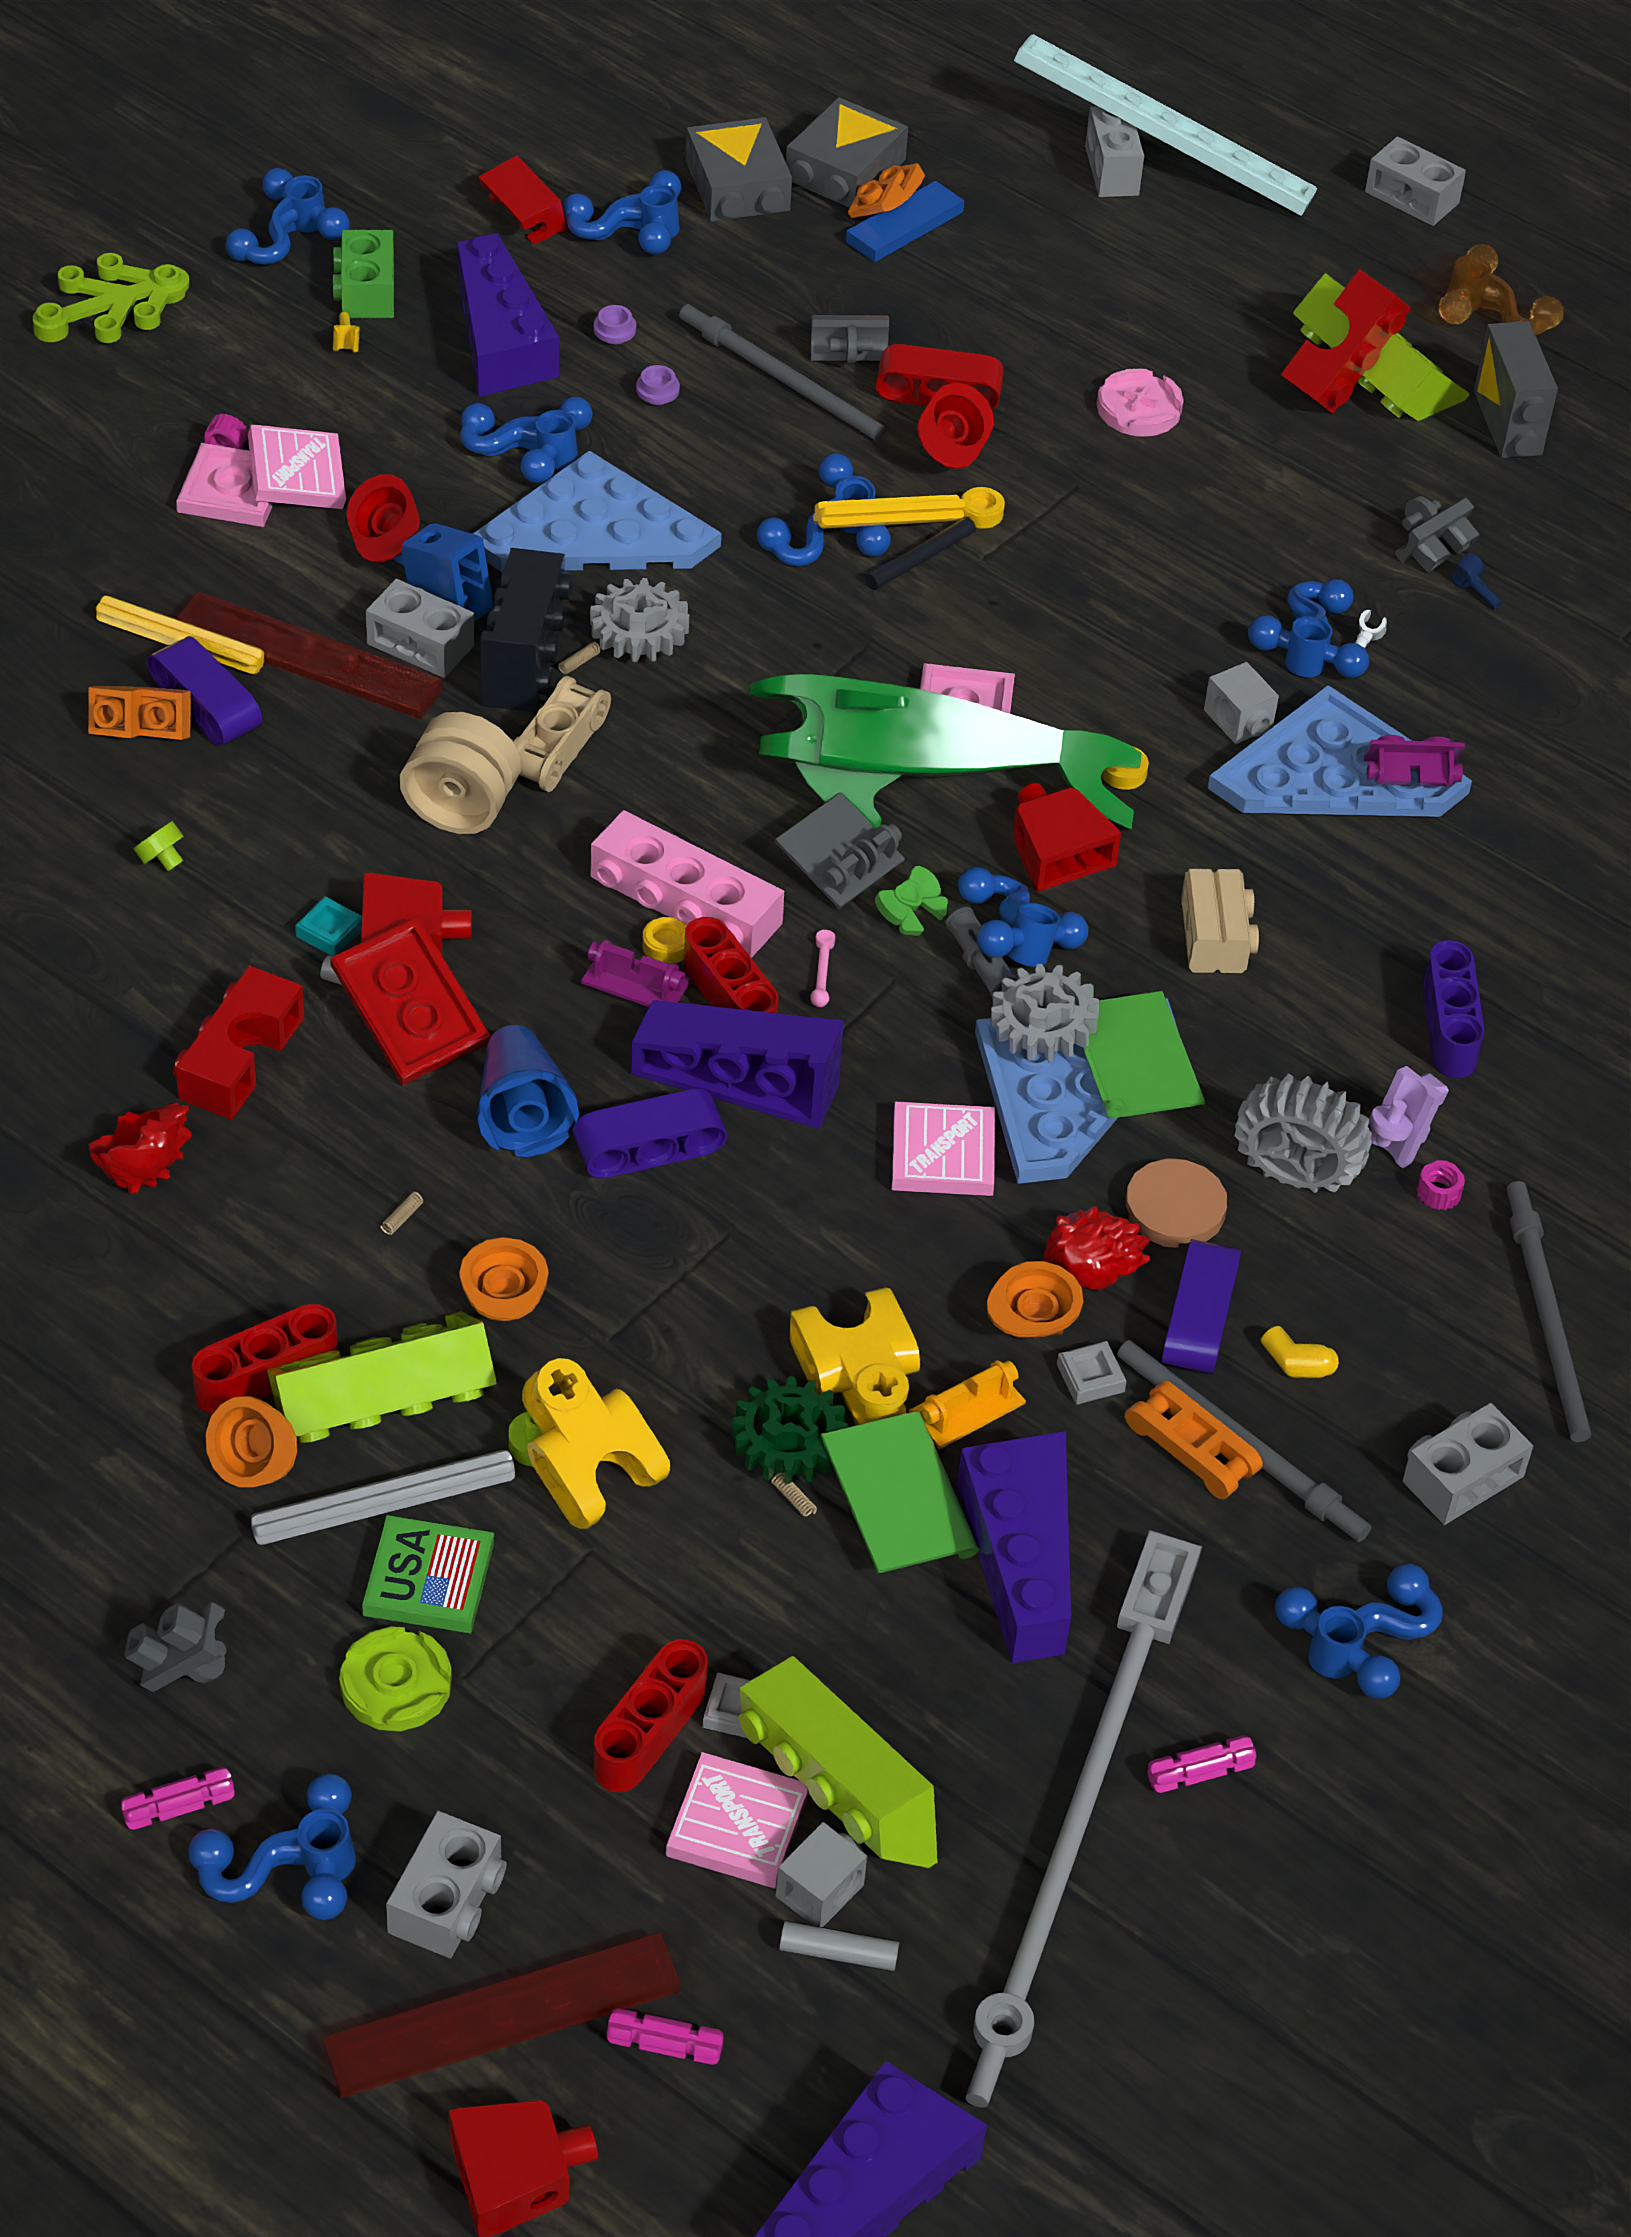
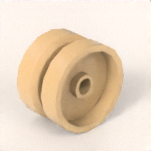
M445 712L431 719L400 774V790L407 804L422 819L437 828L457 834H476L489 828L498 815L507 794L521 772V757L514 742L498 726L483 717L465 712Z

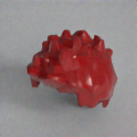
M176 1101L149 1110L141 1115L128 1111L123 1116H118V1128L114 1134L102 1136L89 1144L90 1156L93 1162L102 1168L110 1179L115 1180L118 1186L128 1188L129 1194L138 1193L141 1185L155 1187L157 1185L156 1179H169L170 1171L167 1167L171 1166L177 1159L183 1158L184 1155L179 1149L192 1136V1132L184 1126L187 1120L186 1114L190 1110L188 1105L180 1106Z
M1094 1206L1087 1211L1079 1210L1078 1212L1070 1213L1068 1216L1060 1215L1056 1218L1057 1224L1049 1236L1047 1249L1042 1260L1061 1266L1074 1275L1081 1288L1098 1292L1112 1286L1118 1277L1129 1275L1135 1272L1141 1265L1149 1262V1255H1144L1142 1251L1150 1243V1240L1144 1235H1137L1141 1228L1138 1223H1129L1127 1219L1111 1216L1107 1211H1099Z

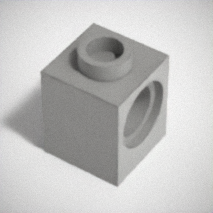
M1245 662L1209 677L1204 711L1235 744H1238L1249 738L1261 736L1273 728L1279 695L1248 662Z
M822 1822L778 1867L776 1897L811 1925L823 1928L864 1886L867 1855L864 1854L861 1846L851 1836L845 1833L838 1834Z

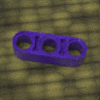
M187 636L147 657L149 672L159 688L191 691L190 720L217 746H222L262 725L261 711L253 696L192 636Z
M1440 941L1430 951L1423 981V996L1432 1061L1435 1068L1441 1074L1451 1078H1465L1471 1075L1476 1068L1484 1037V1024L1474 956L1466 945L1458 941Z
M700 1088L593 1111L578 1119L572 1130L588 1173L600 1179L706 1156L720 1149L728 1137L711 1094L707 1090Z
M1195 1239L1190 1240L1167 1334L1162 1363L1213 1375L1242 1250Z

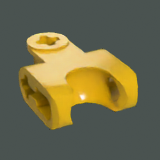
M887 1287L866 1292L868 1304L864 1314V1323L856 1327L841 1328L833 1326L823 1318L815 1306L792 1310L790 1315V1341L808 1382L810 1380L816 1381L815 1393L818 1395L829 1390L833 1393L841 1392L856 1426L907 1414L904 1402L908 1396L909 1383L905 1375L916 1373L920 1369L919 1350L914 1335L893 1292Z
M561 1358L549 1361L526 1381L522 1390V1401L527 1412L542 1432L540 1436L527 1444V1453L536 1472L571 1525L580 1529H588L597 1523L605 1512L606 1502L596 1483L595 1470L600 1461H611L621 1466L634 1483L640 1486L656 1485L667 1478L670 1472V1461L664 1449L635 1404L622 1390L613 1389L600 1398L586 1376L585 1371L577 1363ZM557 1385L561 1389L562 1394L553 1396L549 1388Z

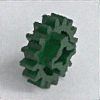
M789 1376L786 1386L780 1387L773 1378L767 1379L765 1392L752 1386L748 1390V1402L738 1400L736 1404V1417L732 1418L731 1437L735 1438L734 1452L736 1455L746 1454L745 1468L747 1470L762 1466L764 1468L763 1479L766 1481L770 1480L775 1473H781L785 1485L791 1484L793 1475L801 1474L807 1483L812 1482L813 1469L817 1468L819 1471L828 1474L831 1472L832 1464L822 1439L818 1437V1426L822 1425L824 1433L848 1428V1423L844 1422V1406H833L834 1393L831 1390L820 1395L815 1393L816 1381L810 1380L802 1388L797 1387L794 1376ZM757 1422L762 1424L761 1434L759 1436L755 1431V1425L757 1424Z

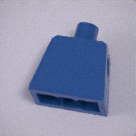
M437 523L429 524L406 540L401 547L402 552L393 558L395 562L405 567L408 584L474 612V622L494 608L483 538L478 535Z

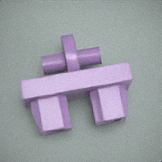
M1408 1066L1398 1069L1382 1105L1374 1108L1369 1117L1370 1131L1373 1133L1371 1137L1372 1144L1387 1150L1400 1167L1404 1168L1411 1165L1421 1143L1425 1142L1429 1134L1430 1124L1439 1105L1443 1104L1449 1091L1447 1086L1430 1073L1419 1076Z

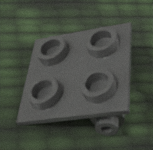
M841 792L774 841L839 909L905 861V858L897 851L899 841L902 838L900 830L893 824L888 826L880 825L875 828Z

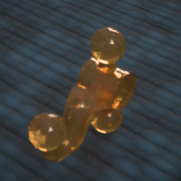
M1481 243L1470 248L1465 256L1459 257L1456 260L1447 293L1439 303V314L1449 324L1463 323L1469 318L1471 312L1479 308H1487L1500 312L1503 323L1530 321L1535 336L1543 333L1546 329L1549 330L1556 327L1563 319V306L1557 299L1550 296L1538 298L1533 303L1530 310L1531 319L1521 317L1518 314L1513 290L1509 284L1492 273L1498 265V254L1490 245Z

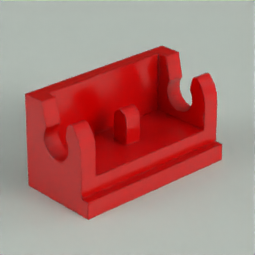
M518 155L479 176L481 186L491 192L488 198L494 203L500 202L519 222V226L523 230L532 228L540 222L542 223L537 231L531 232L527 236L531 243L535 244L558 232L562 234L567 231L561 200Z

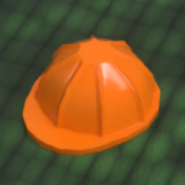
M505 1237L486 1240L473 1247L463 1258L459 1272L463 1291L470 1304L479 1314L499 1321L520 1319L532 1312L545 1291L549 1275L544 1256L534 1246L520 1239Z
M1045 1261L1024 1262L1011 1267L991 1289L987 1299L988 1316L997 1328L1006 1334L1016 1337H1032L1034 1340L1050 1335L1057 1336L1062 1334L1064 1329L1068 1328L1079 1317L1084 1302L1082 1288L1074 1275L1061 1266Z
M253 1396L233 1397L220 1404L210 1417L206 1431V1452L213 1469L224 1481L237 1487H258L280 1480L291 1470L297 1455V1437L291 1423L282 1413L268 1403Z

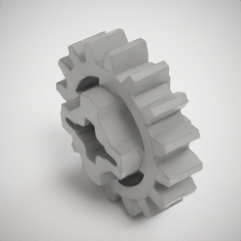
M642 578L639 585H633L629 579H624L623 588L620 589L612 584L608 585L607 595L597 594L595 596V605L591 606L590 609L592 638H600V648L602 650L614 647V657L616 658L621 657L624 653L631 654L632 662H637L640 655H647L651 661H656V652L659 651L668 656L672 655L673 645L682 646L684 644V634L689 633L687 601H679V591L674 590L666 593L664 582L658 583L655 587L648 586L647 578Z
M1037 964L1035 973L1030 975L1023 968L1017 969V981L1004 978L1002 980V991L993 993L991 1023L992 1027L997 1029V1040L999 1042L1009 1040V1052L1012 1054L1020 1051L1022 1048L1026 1049L1027 1060L1033 1061L1038 1053H1045L1047 1061L1053 1062L1055 1052L1062 1051L1068 1058L1072 1057L1074 1044L1086 1048L1089 1045V1034L1097 1033L1099 999L1093 998V985H1081V974L1079 972H1075L1069 977L1063 976L1062 965H1057L1052 973L1045 972L1042 964Z

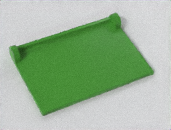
M1163 991L1099 1000L1097 1033L1089 1034V1045L1086 1048L1083 1047L1108 1117L1120 1118L1205 1104L1203 1094Z
M911 1412L821 1434L824 1446L878 1574L958 1554L961 1559H966L978 1553L979 1547L920 1412Z

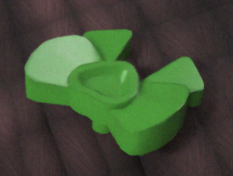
M915 866L909 873L908 879L895 890L879 891L875 897V903L880 913L894 925H900L899 931L901 934L920 936L924 928L913 911L917 910L921 905L936 918L942 920L946 915L948 900L946 897L939 896L941 888L935 875L922 866Z

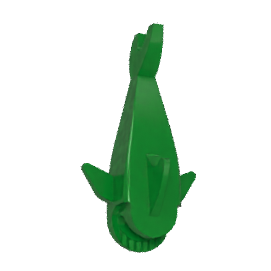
M794 674L771 677L749 685L748 693L751 695L795 704L801 711L803 721L800 728L795 731L761 736L758 755L795 764L806 783L824 803L841 792L875 828L881 825L882 819L874 808L873 797L881 788L899 777L957 776L1055 764L1069 788L1078 789L1112 823L1127 830L1132 829L1134 810L1102 785L1101 774L1107 768H1140L1142 753L1131 745L1111 736L1083 730H1060L948 695L864 680L814 674Z

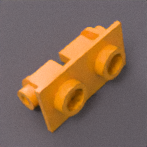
M996 1360L991 1363L990 1368L938 1395L931 1394L926 1397L925 1402L910 1409L909 1413L916 1411L921 1413L933 1443L938 1449H941L1019 1408L1026 1403V1400L1013 1386V1381L1018 1379V1371L1014 1364L1009 1360L1004 1363Z

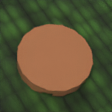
M1163 1159L1151 1162L1135 1172L1127 1186L1126 1208L1129 1212L1128 1219L1130 1223H1138L1141 1226L1139 1230L1141 1235L1164 1247L1179 1248V1243H1190L1191 1239L1206 1242L1219 1232L1225 1220L1227 1193L1219 1178L1204 1166L1182 1159Z

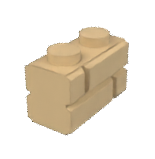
M1189 869L1185 872L1181 895L1189 969L1195 973H1214L1216 970H1220L1221 973H1243L1247 970L1250 953L1256 954L1259 944L1258 926L1250 925L1248 919L1252 918L1254 913L1253 889L1244 888L1243 873H1241L1240 869H1218L1216 872H1212L1211 869Z

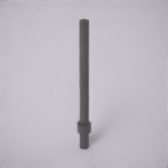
M686 304L681 309L680 319L701 331L702 337L717 347L725 346L876 441L882 436L884 425L732 331L729 323L717 316L709 317L690 304Z
M1522 1181L1512 1182L1507 1186L1506 1190L1513 1216L1510 1218L1513 1238L1516 1243L1521 1244L1570 1438L1574 1442H1583L1591 1437V1430L1540 1240L1544 1235L1539 1214L1532 1209L1526 1184Z
M1131 1340L1126 1341L1121 1346L1117 1356L1155 1386L1164 1380L1171 1382L1250 1444L1261 1456L1263 1461L1262 1469L1306 1502L1305 1509L1321 1521L1330 1520L1357 1542H1361L1366 1538L1372 1526L1341 1502L1342 1496L1326 1483L1318 1485Z

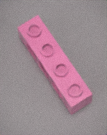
M625 810L591 844L592 878L608 888H613L637 900L643 906L652 908L668 917L679 919L686 925L700 917H713L722 921L751 958L782 925L784 890Z

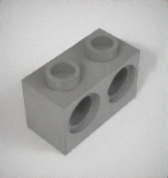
M1098 106L1090 107L1085 148L1098 196H1139L1144 153L1136 126Z
M1397 136L1371 159L1365 192L1434 226L1459 204L1466 170Z
M395 579L366 610L368 645L442 678H445L474 647V612L401 580Z
M1489 1403L1474 1413L1471 1411L1462 1413L1451 1423L1449 1428L1436 1436L1426 1435L1419 1439L1408 1452L1409 1459L1403 1482L1446 1525L1523 1478L1533 1445L1492 1403Z
M437 1811L386 1904L388 1934L451 1959L461 1939L468 1942L473 1937L481 1918L482 1910L479 1906L487 1892L495 1894L503 1880L507 1863L501 1860V1835ZM458 1860H468L473 1862L471 1865L464 1867H459L452 1864L453 1862ZM435 1906H441L448 1909L447 1911L439 1914H433L426 1911L427 1909Z

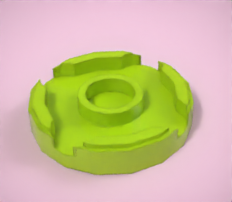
M390 1626L369 1632L351 1645L340 1670V1691L346 1708L360 1722L378 1730L404 1731L422 1726L440 1713L450 1696L452 1671L446 1651L432 1636L421 1631L417 1635L413 1632H405V1627Z

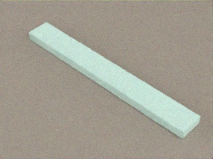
M1031 34L1018 50L1014 59L1015 62L1301 216L1317 191L1316 186L1034 34Z

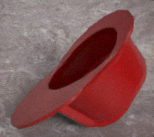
M954 382L944 385L933 395L919 418L917 425L919 440L924 450L935 461L945 467L954 469L968 467L977 458L990 437L994 426L993 412L988 400L977 389L968 384Z
M392 474L374 476L362 483L349 500L346 513L348 525L356 548L365 560L372 563L385 562L398 556L402 552L401 547L403 543L418 532L420 524L419 512L410 489L401 478Z

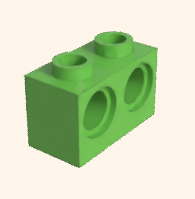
M342 230V247H334V273H341L333 274L334 300H342V312H347L350 318H394L393 230Z

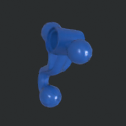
M277 167L270 169L263 176L262 188L267 197L281 201L274 209L268 225L269 234L274 244L266 248L259 247L258 240L252 231L239 228L232 230L227 236L225 248L229 256L236 261L245 262L249 260L261 265L274 264L281 261L290 250L289 232L297 230L308 233L318 230L325 239L335 241L342 239V230H349L350 221L342 209L336 207L325 208L322 184L317 178L308 175L293 178L289 171Z
M658 171L650 179L649 186L643 189L640 194L618 199L609 206L598 220L590 223L589 221L594 214L592 201L580 193L570 194L562 203L565 221L569 230L575 236L589 240L606 239L620 227L640 229L638 241L641 249L651 255L662 254L670 246L671 238L675 237L680 230L677 197L681 192V182L679 177L671 171Z
M570 397L562 402L559 410L547 411L539 417L526 416L513 419L489 434L495 424V416L491 408L483 403H472L462 412L460 439L469 451L485 456L499 455L515 447L529 449L530 451L522 457L521 471L525 479L530 482L544 483L553 476L555 469H564L577 460L576 431L583 430L591 423L593 412L590 404L585 399Z
M840 453L827 455L819 465L821 480L827 486L836 488L835 498L829 501L875 499L874 485L862 476H853L854 469L851 460L846 455ZM814 512L807 521L806 545L801 549H794L789 545L792 535L789 525L780 518L773 517L762 521L757 529L756 537L758 544L764 550L774 553L779 561L790 566L800 567L816 561L822 553L824 529L819 524L814 523ZM884 525L840 528L847 533H857L856 543L858 549L864 555L870 557L881 556L887 551L891 543L889 530Z
M1332 579L1325 584L1316 581H1304L1294 585L1289 590L1287 603L1296 618L1291 631L1283 629L1279 620L1270 615H1262L1255 618L1248 629L1250 642L1259 650L1269 651L1277 646L1287 649L1285 665L1288 670L1298 676H1318L1324 671L1326 662L1334 664L1335 669L1343 677L1353 679L1362 676L1369 667V654L1358 643H1347L1341 647L1330 644L1333 630L1325 615L1326 611L1330 614H1341L1351 607L1354 599L1353 590L1350 585L1340 579ZM1310 599L1319 600V604Z
M978 866L965 870L958 879V891L962 898L969 903L982 904L990 900L993 893L1007 897L999 906L1001 920H990L984 923L977 932V945L981 952L988 957L1001 958L1008 955L1020 964L1036 967L1037 964L1045 965L1047 963L1054 942L1061 948L1071 950L1082 946L1088 938L1089 926L1084 917L1075 912H1064L1058 915L1056 911L1047 906L1030 903L1028 888L1015 879L1003 875H993L987 869Z
M1403 1563L1394 1567L1387 1577L1388 1594L1395 1602L1405 1606L1417 1605L1421 1610V1614L1418 1616L1407 1614L1383 1603H1369L1356 1611L1348 1607L1334 1606L1320 1614L1318 1613L1316 1598L1309 1590L1303 1587H1289L1283 1590L1275 1601L1276 1617L1282 1625L1290 1629L1304 1628L1313 1636L1308 1659L1316 1672L1324 1677L1336 1679L1344 1678L1354 1670L1357 1673L1358 1686L1363 1693L1377 1699H1385L1394 1694L1400 1686V1671L1392 1659L1378 1655L1370 1656L1362 1649L1366 1634L1382 1632L1409 1640L1425 1637L1433 1633L1442 1622L1443 1608L1440 1599L1429 1588L1428 1575L1421 1567L1411 1563Z
M326 1773L318 1775L310 1782L306 1793L307 1805L312 1812L302 1819L298 1829L271 1835L263 1841L252 1855L243 1874L236 1879H226L221 1873L231 1864L234 1856L233 1842L221 1830L207 1829L200 1831L190 1842L188 1857L193 1867L198 1870L199 1882L208 1896L219 1902L234 1903L243 1901L258 1892L274 1867L283 1864L304 1865L311 1879L305 1883L301 1894L303 1908L314 1919L325 1921L337 1917L344 1910L347 1902V1890L341 1880L351 1873L356 1862L348 1821L342 1815L348 1809L351 1801V1787L338 1774ZM336 1843L327 1849H317L323 1844Z

